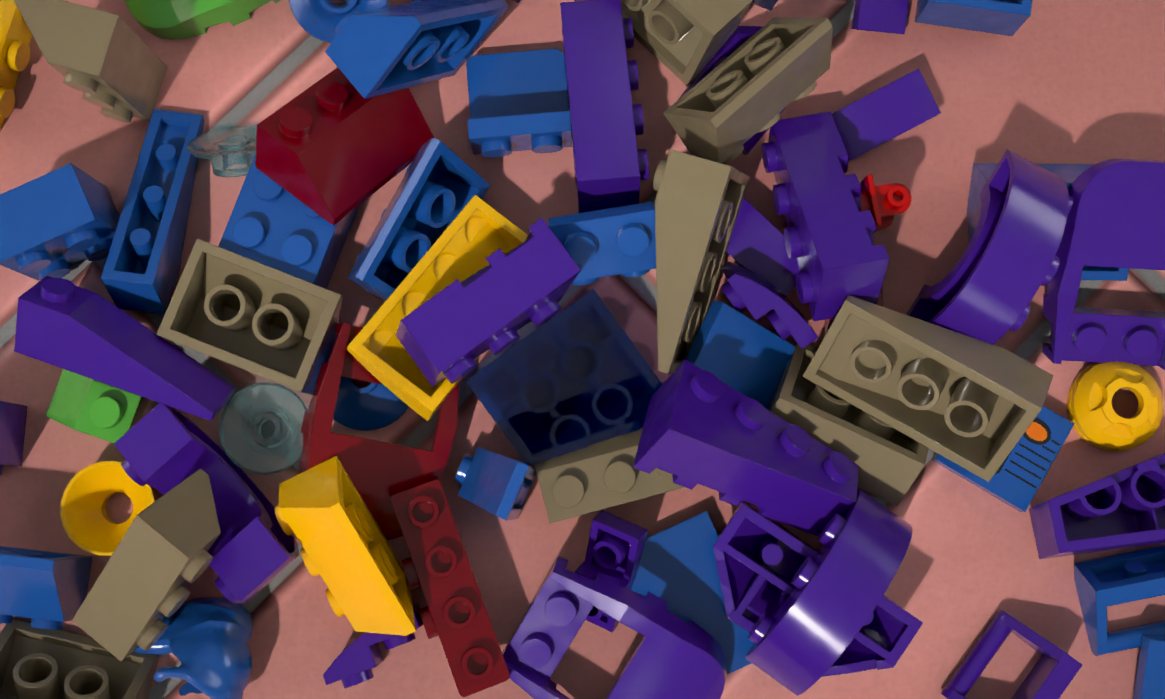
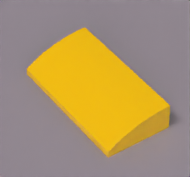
M474 195L347 346V350L385 387L428 421L459 381L451 384L445 378L432 387L396 337L400 321L458 279L461 283L489 265L486 258L499 248L506 254L525 242L528 235L477 195Z

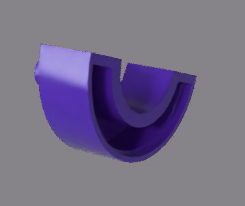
M1008 149L979 194L982 203L980 218L964 254L952 271L941 282L933 286L924 284L906 314L992 345L1008 330L1017 331L1024 324L1030 310L1029 303L1040 285L1048 284L1056 274L1060 259L1055 255L1064 233L1067 215L1073 204V198L1069 196L1067 185L1060 176Z
M159 403L114 443L115 447L126 459L121 463V466L127 475L140 486L148 484L163 495L200 468L209 475L221 532L208 551L214 557L210 566L218 575L214 580L216 587L230 602L234 604L249 602L299 556V548L293 534L288 536L282 530L275 515V507L264 493L215 441L173 407Z
M857 488L856 502L841 516L835 514L822 530L818 540L824 545L816 559L814 560L809 556L795 573L791 584L796 588L772 615L764 612L751 629L747 638L753 642V645L745 658L795 695L799 696L808 690L840 657L883 597L907 552L912 537V526Z

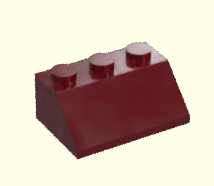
M337 67L257 124L255 167L334 226L410 165L420 147L434 138L409 87L364 99Z

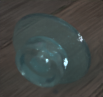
M236 126L207 132L192 139L187 144V149L198 158L211 159L213 174L216 176H246L256 154L257 126Z
M264 382L247 386L228 401L221 414L219 437L222 448L235 465L247 472L267 475L283 471L302 456L303 433H301L304 413L308 410L301 398L283 385ZM272 420L275 425V432L271 437L265 439L261 434V426L265 421Z

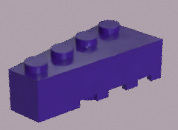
M1165 454L1029 508L1039 559L1165 543Z

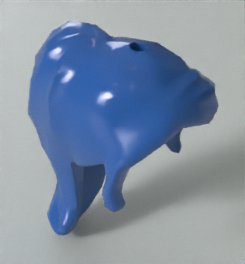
M224 597L194 598L183 603L169 618L164 617L162 621L168 625V628L149 650L144 651L141 647H138L134 651L141 654L158 655L173 653L181 661V665L179 667L160 668L156 671L153 678L157 682H162L166 678L186 680L188 683L179 689L180 696H185L189 693H204L211 699H242L243 691L249 684L252 670V656L248 644L253 630L251 615L241 604H234Z

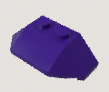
M741 502L713 544L727 618L750 633L764 612L772 615L794 591L796 587L791 584V581L802 563L809 556L815 560L820 552L743 502ZM883 595L860 631L822 677L876 668L878 670L894 668L923 622Z

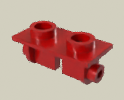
M872 174L866 175L860 183L861 211H871L876 224V231L887 229L892 224L894 217L904 213L911 205V193L906 186L900 183L875 186Z

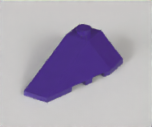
M46 276L18 298L14 352L210 421L215 418L234 395L235 387L162 337L156 335L155 332L97 293L75 286L67 279Z

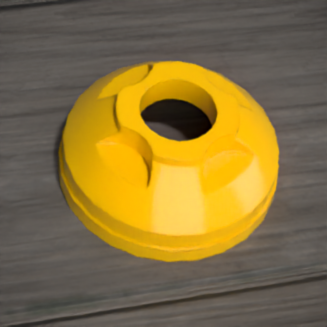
M1118 361L1097 362L1081 371L1071 383L1067 394L1066 408L1069 421L1074 423L1073 429L1082 440L1103 451L1118 452L1133 449L1145 443L1154 435L1163 417L1164 402L1161 390L1155 379L1139 365ZM1120 388L1132 391L1138 399V410L1132 418L1120 417L1112 407L1113 395Z
M101 461L91 464L80 470L70 480L64 490L60 511L63 528L68 537L79 548L88 553L99 556H112L136 515L158 500L156 489L148 484L140 486L133 481L122 468V462ZM117 493L127 495L133 504L130 518L121 524L113 522L106 513L108 500Z

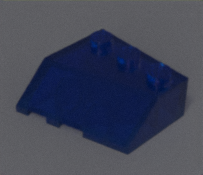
M594 289L585 293L466 380L497 425L529 466L616 436L640 430L644 426L650 398L662 385Z

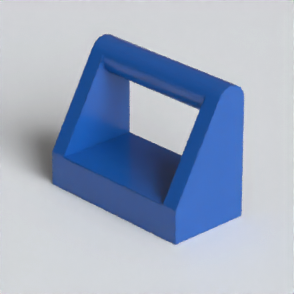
M1165 545L1074 563L1076 590L1090 648L1095 656L1141 647L1142 634L1165 636V620L1107 632L1108 606L1165 595Z

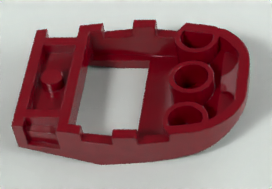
M337 323L334 333L338 334L328 362L322 363L308 411L304 413L301 433H303L302 461L299 462L298 474L337 456L386 540L395 539L403 536L391 503V497L394 494L433 480L441 482L458 426L459 383L440 405L431 451L330 432L341 377L383 385L347 350V346L363 328L346 323Z

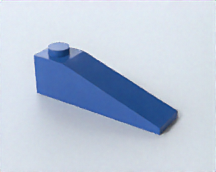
M158 109L153 111L101 276V280L115 306L119 309L165 314L181 264L204 127L203 115Z
M478 447L474 456L465 454L454 482L461 484L458 496L499 518L513 520L518 519L537 473L529 465Z

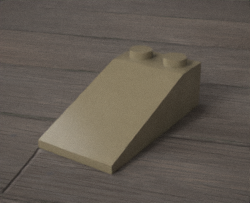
M670 149L668 159L660 161L653 180V189L658 191L655 199L658 371L666 374H672L686 359L711 306L722 270L721 267L724 264L727 249L750 179L749 176L732 166Z
M848 295L802 377L989 482L1042 410L1054 375L1005 348Z

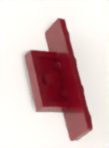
M433 480L394 494L391 497V503L411 556L401 560L411 590L422 587L428 606L419 609L428 639L439 636L460 696L466 697L507 681L510 674L441 482Z

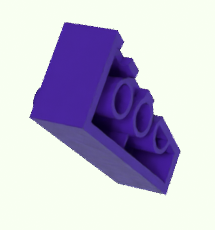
M586 0L560 3L567 89L569 93L568 101L573 137L575 181L578 195V213L639 204L640 180H649L647 149H637L636 135H644L642 104H632L631 91L639 90L637 61H627L626 48L634 47L632 17L622 18L621 0Z
M831 111L778 120L770 127L769 142L762 143V159L766 173L774 172L777 184L773 185L772 190L774 206L777 215L785 214L788 227L784 228L785 248L789 259L797 258L800 272H796L795 278L801 304L809 303L813 321L836 318L848 295L877 304L889 256L884 244L874 246L872 233L876 232V224L870 210L861 211V186L856 174H844L848 171V154Z
M685 359L650 398L633 468L649 474L655 468L673 474V483L689 489H693L697 484L719 491V500L734 506H738L741 502L746 501L757 505L760 514L764 517L818 536L835 514L841 516L856 502L859 465L852 462L845 454L834 451L811 437L801 427L790 424L770 412L757 400L746 397L726 385L713 373L702 370Z

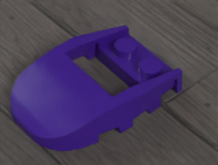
M1110 159L1102 161L1080 174L1068 190L1069 196L1073 198V204L1067 215L1064 233L1055 255L1059 257L1060 263L1056 274L1048 283L1047 294H1043V315L1051 322L1050 343H1042V353L1052 363L1061 364L1062 360L1099 363L1118 361L1135 365L1160 366L1165 370V312L1075 307L1083 266L1165 270V161L1141 159Z
M562 557L557 558L502 652L510 674L509 678L532 698L570 699L556 689L557 684L550 677L591 609L595 606L618 622L644 635L606 699H720L727 678L726 658L720 645L715 642L708 632L692 620L685 623L666 609L667 601L649 591L646 596L619 586L620 580L600 572L592 580L566 569L569 560Z

